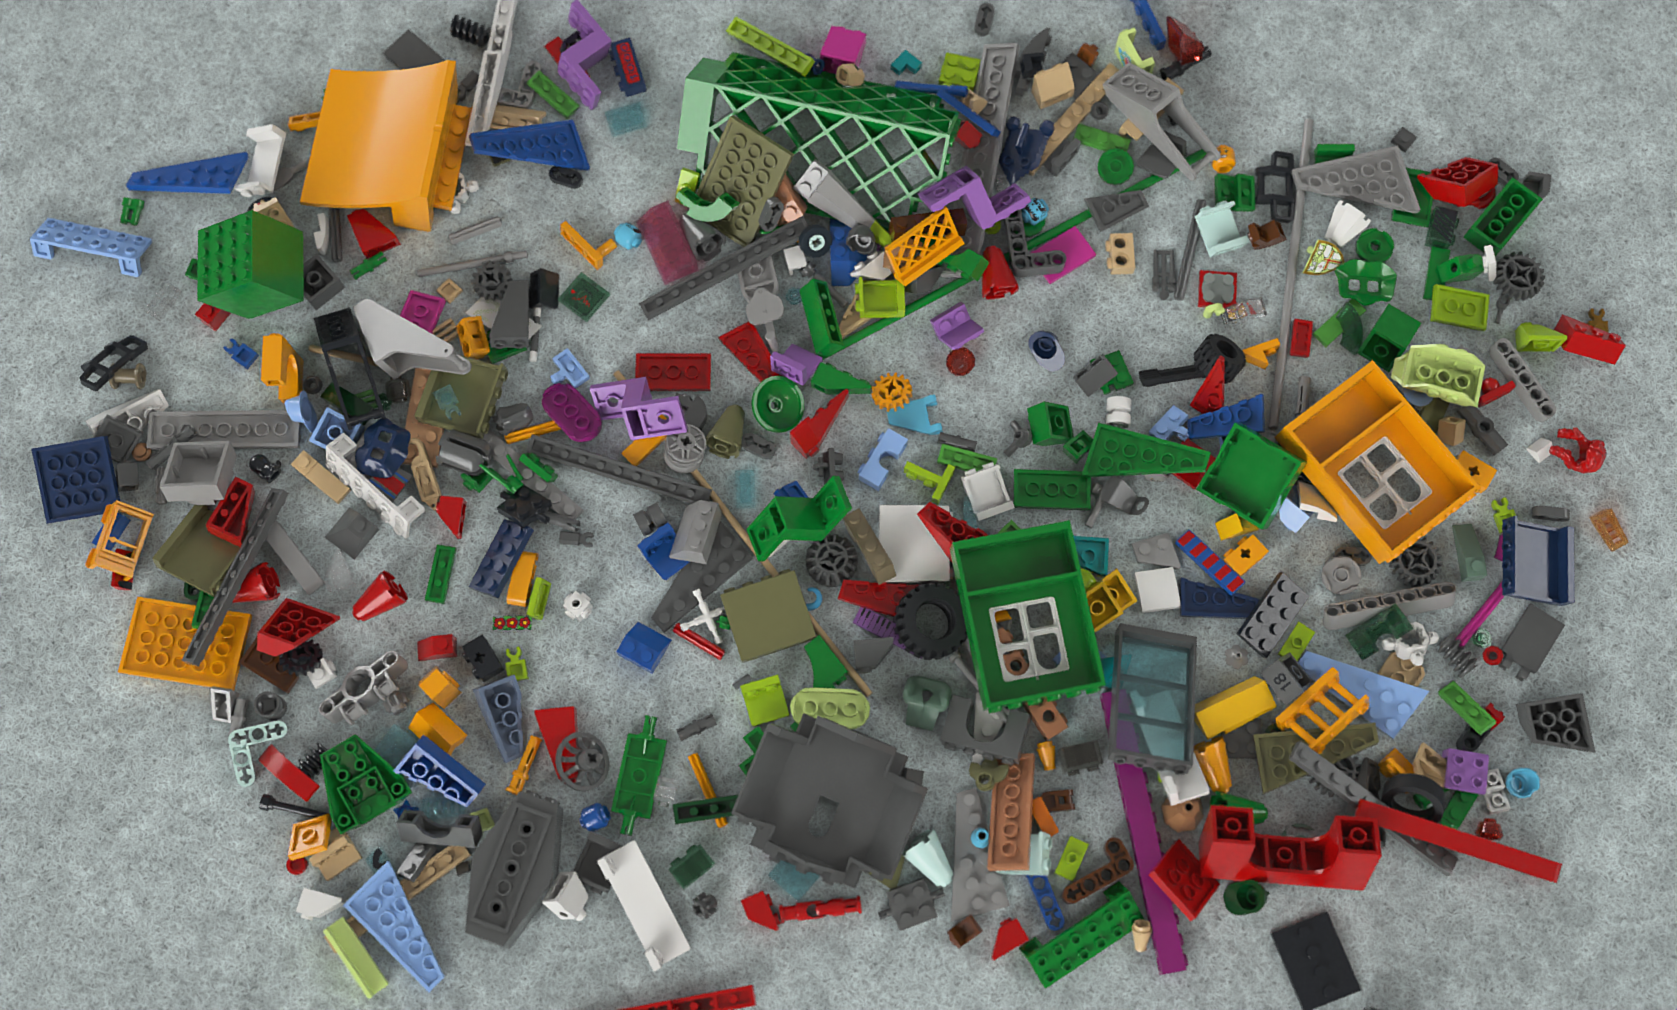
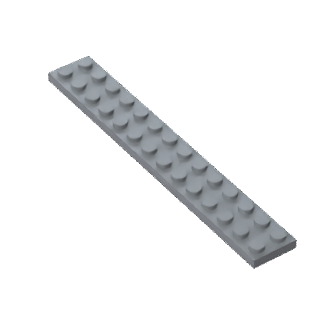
M1018 43L984 45L975 94L984 98L987 104L978 115L999 129L1001 133L998 138L994 137L969 120L983 136L980 138L981 142L976 148H964L960 166L962 168L967 165L980 177L989 198L992 197L1016 71L1015 67L1018 61L1020 50ZM960 198L953 202L952 209L964 208L968 224L965 236H961L964 245L950 255L961 254L967 249L981 255L985 229H981L969 217ZM943 263L941 265L944 267L940 275L941 277L963 278L961 272L957 271L954 273L946 268V264Z

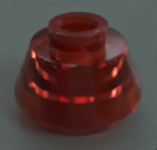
M1484 818V821H1480L1475 830L1476 836L1487 840L1500 841L1504 837L1501 825L1496 823V819Z

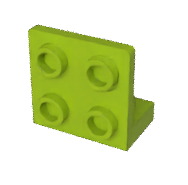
M778 675L740 686L753 727L790 715Z

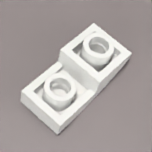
M1498 768L1488 770L1486 794L1483 795L1489 815L1509 811L1511 808L1503 790L1505 784Z

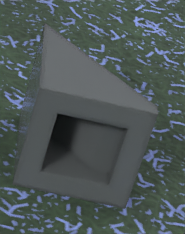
M464 861L456 866V873L459 877L471 872L468 861Z

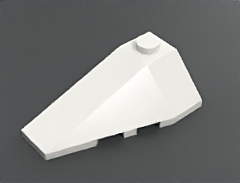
M157 389L104 411L85 422L93 436L107 414L143 432L142 429L149 423L150 412H163L169 404L161 390Z

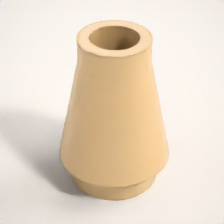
M1139 919L1132 925L1134 948L1139 952L1147 950V944L1152 932L1150 922L1147 920Z

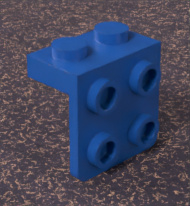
M669 523L660 526L656 532L644 538L637 545L644 558L663 580L669 579L690 563V561L669 557L676 537V533Z

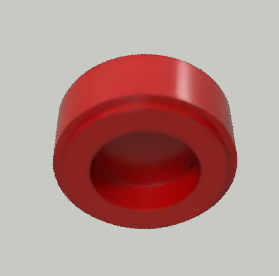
M305 857L292 861L288 858L286 863L287 870L294 875L304 873L308 866Z

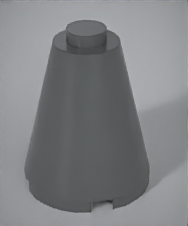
M687 213L680 217L679 226L697 261H709L722 251L720 247L722 244L725 246L726 237L721 231L707 222L690 217Z

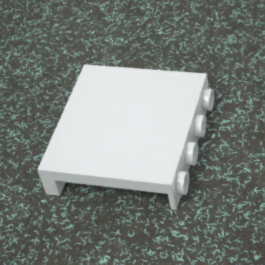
M924 505L879 506V541L892 561L896 577L886 582H935L949 585L950 580H953V568H950L949 558L917 515ZM939 506L949 512V506Z

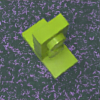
M907 461L904 466L906 477L911 480L919 479L923 481L926 487H936L931 502L938 505L955 472V467L948 464L941 477Z

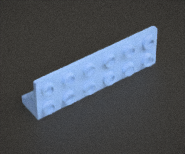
M47 218L30 237L33 254L36 257L52 259L54 257L53 246L117 258L119 259L121 274L139 277L142 273L139 258L152 243L151 238L54 218Z

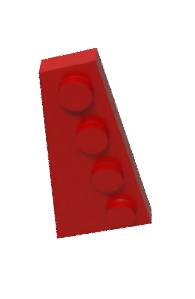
M749 321L718 337L719 341L759 382L768 377L782 376L771 370V354L755 326Z
M843 580L837 600L894 617L896 615L894 612L896 606L900 604L899 601L919 585L888 584L887 582L879 585L869 581Z

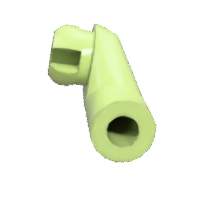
M1221 303L1206 306L1203 317L1209 319L1214 312L1216 316H1220L1225 313V309Z

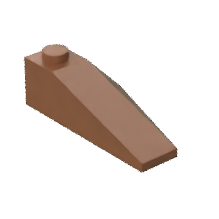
M786 174L775 195L784 205L777 226L788 224L803 216L808 208L799 193L793 189L794 185Z

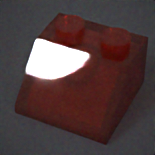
M1167 16L1168 48L1181 65L1201 60L1202 52L1204 51L1202 41L1198 40L1195 32H1192L1187 25L1171 16Z

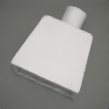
M575 871L560 872L542 903L560 919H576L581 921L587 915L583 907L588 900V894Z

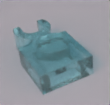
M450 384L433 392L442 411L446 409L445 414L449 420H452L451 413L453 411H456L461 416L460 409L455 405L459 401Z

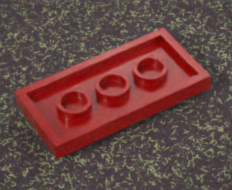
M636 353L635 378L646 377L650 391H711V353Z

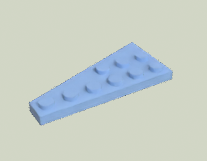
M1305 651L1298 661L1307 675L1315 682L1331 667L1339 671V683L1359 700L1365 694L1369 697V709L1361 716L1369 722L1375 723L1377 728L1392 739L1395 738L1429 693L1427 690L1309 651ZM1334 689L1328 690V692L1350 708L1353 706Z
M387 861L343 906L430 992L445 976L390 861Z

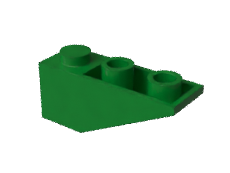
M821 362L811 380L812 388L827 395H838L845 389L849 391V394H870L872 391V386L868 381L864 379L858 380L847 371L841 372L830 363L824 364Z

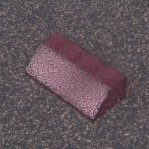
M669 201L651 207L636 223L664 285L698 272L695 257Z

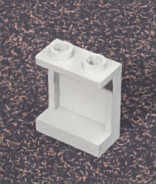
M993 462L982 465L983 469L978 471L975 468L965 471V475L961 477L971 509L977 521L1015 508L1013 501L1009 499L999 470L1000 465H994Z

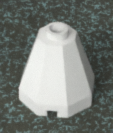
M1341 200L1335 206L1325 235L1328 242L1333 243L1339 248L1363 232L1371 222L1369 218L1365 221L1364 217L1366 215L1352 205L1346 203L1343 206V201Z

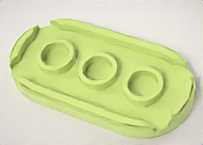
M804 688L793 697L790 710L793 719L798 724L804 713L816 719L817 716H820L845 727L857 729L867 721L870 714V705L867 698L861 692L854 689Z

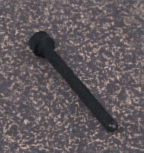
M263 794L259 804V809L265 811L278 809L312 818L326 814L330 815V813L276 801V798L268 794Z

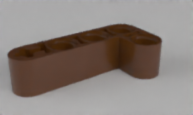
M1110 838L1103 845L1104 853L1109 860L1108 864L1063 889L1061 897L1066 904L1072 905L1133 870L1134 862L1120 839ZM1110 842L1117 844L1118 851L1116 853L1109 850L1108 845ZM1120 860H1125L1128 863L1126 871L1119 868ZM1102 870H1108L1111 873L1109 881L1102 878ZM1085 880L1093 882V890L1089 891L1084 888ZM1076 884H1078L1081 892L1074 896L1075 900L1072 898L1068 899L1066 896L1069 893L1068 890L1071 892L1077 890Z

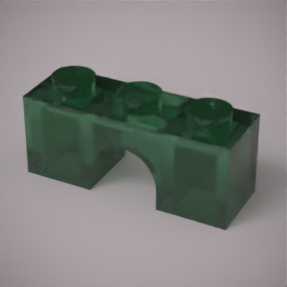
M1395 603L1345 636L1363 661L1379 651L1376 642L1380 636L1392 634L1398 639L1414 628Z

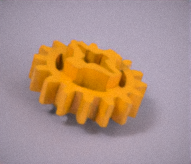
M896 372L893 376L887 373V377L884 378L881 375L880 381H874L875 386H872L873 393L871 395L875 405H879L881 410L886 407L887 412L891 408L896 412L897 407L900 406L903 409L904 403H910L909 398H912L911 391L913 390L909 379H905L903 374L898 377Z

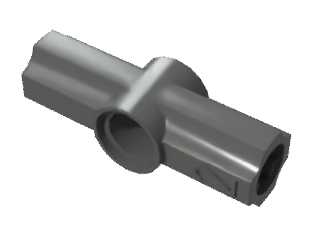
M1463 406L1457 411L1462 419L1466 420V423L1472 430V434L1479 438L1494 456L1508 446L1507 442L1494 428L1493 421L1485 417L1477 407ZM1479 425L1485 427L1486 431H1482Z

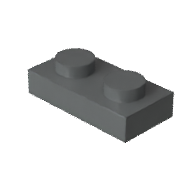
M416 843L396 874L414 883L437 848L432 844Z

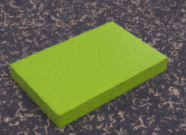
M1436 284L1433 286L1430 321L1485 331L1487 330L1490 294Z

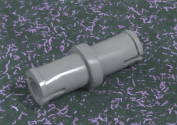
M236 698L234 713L230 717L232 722L229 734L232 731L243 728L244 722L247 721L245 716L249 700ZM235 733L234 738L241 739V736H239L238 733Z

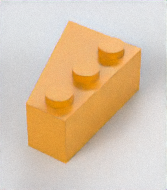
M437 666L419 681V687L444 709L462 693L458 689L460 687L459 683L447 674L446 671L442 672Z

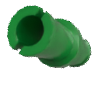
M382 251L369 259L365 258L361 264L350 269L351 274L359 271L353 275V278L357 280L368 272L372 273L374 268L387 262L386 257L378 260L384 255Z

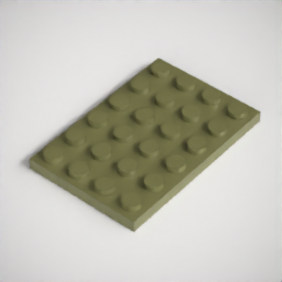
M734 115L730 116L696 194L706 201L713 202L726 192L740 203L733 212L724 218L707 223L742 247H745L755 241L761 228L758 221L764 205L769 198L775 197L794 154Z

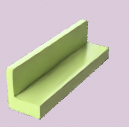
M344 916L323 930L368 999L372 998L374 994L389 984Z

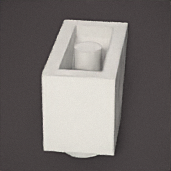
M303 888L296 912L302 913L301 918L313 921L314 917L321 918L344 905L347 900Z

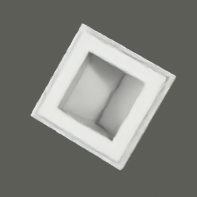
M1539 438L1526 450L1540 463L1551 455L1549 450L1552 446V441Z

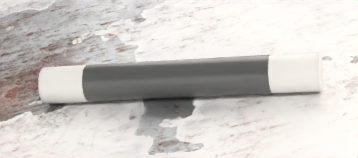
M535 307L533 321L540 324L541 308ZM539 330L531 337L530 362H537Z

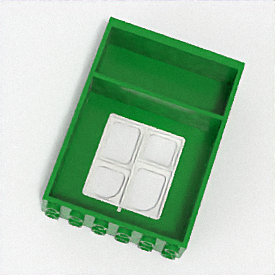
M1070 520L953 542L950 547V554L983 711L988 710L989 714L1003 710L1002 707L1008 706V710L1020 708V706H1023L1022 703L1032 706L1040 704L1043 699H1047V702L1061 699L1063 695H1066L1067 698H1073L1081 695V692L1086 691V695L1101 691V687L1105 686L1106 682ZM1048 602L1051 607L1053 624L1031 628L1026 611L1027 606ZM1016 608L1019 612L1024 639L1018 642L1002 644L999 639L994 614L997 611ZM1055 633L1059 644L1061 661L1056 668L1045 669L1037 661L1033 638L1039 635ZM1025 649L1029 659L1028 670L1022 675L1010 674L1005 667L1003 654L1008 651Z

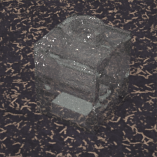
M658 776L653 798L655 802H658L657 806L669 808V805L675 804L680 783L678 780Z

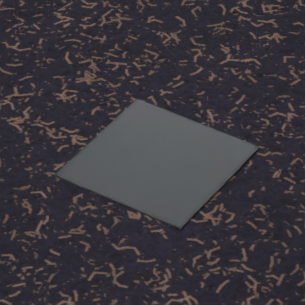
M747 674L732 686L737 690L741 685L750 681L752 677Z

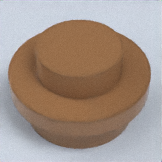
M138 443L132 451V456L137 461L143 462L150 458L152 450L146 448V443Z

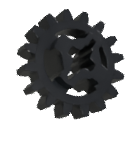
M311 639L309 642L305 641L296 648L280 654L279 663L282 665L283 671L288 670L289 675L295 672L296 677H299L300 673L307 676L308 671L315 673L314 668H320V659L323 658V651L319 643L314 644V640Z

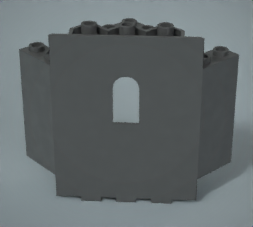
M803 713L796 732L768 722L731 814L738 817V822L745 825L752 823L751 825L756 827L750 845L763 850L762 852L769 855V860L776 863L781 861L788 862L796 866L795 870L802 874H807V872L815 873L823 878L822 881L829 885L838 883L856 888L862 872L868 874L871 872V877L883 881V878L892 880L929 788L901 776L908 756L896 752V747L827 718L817 716L816 719ZM822 795L839 802L828 832L822 837H816L810 833L809 823Z

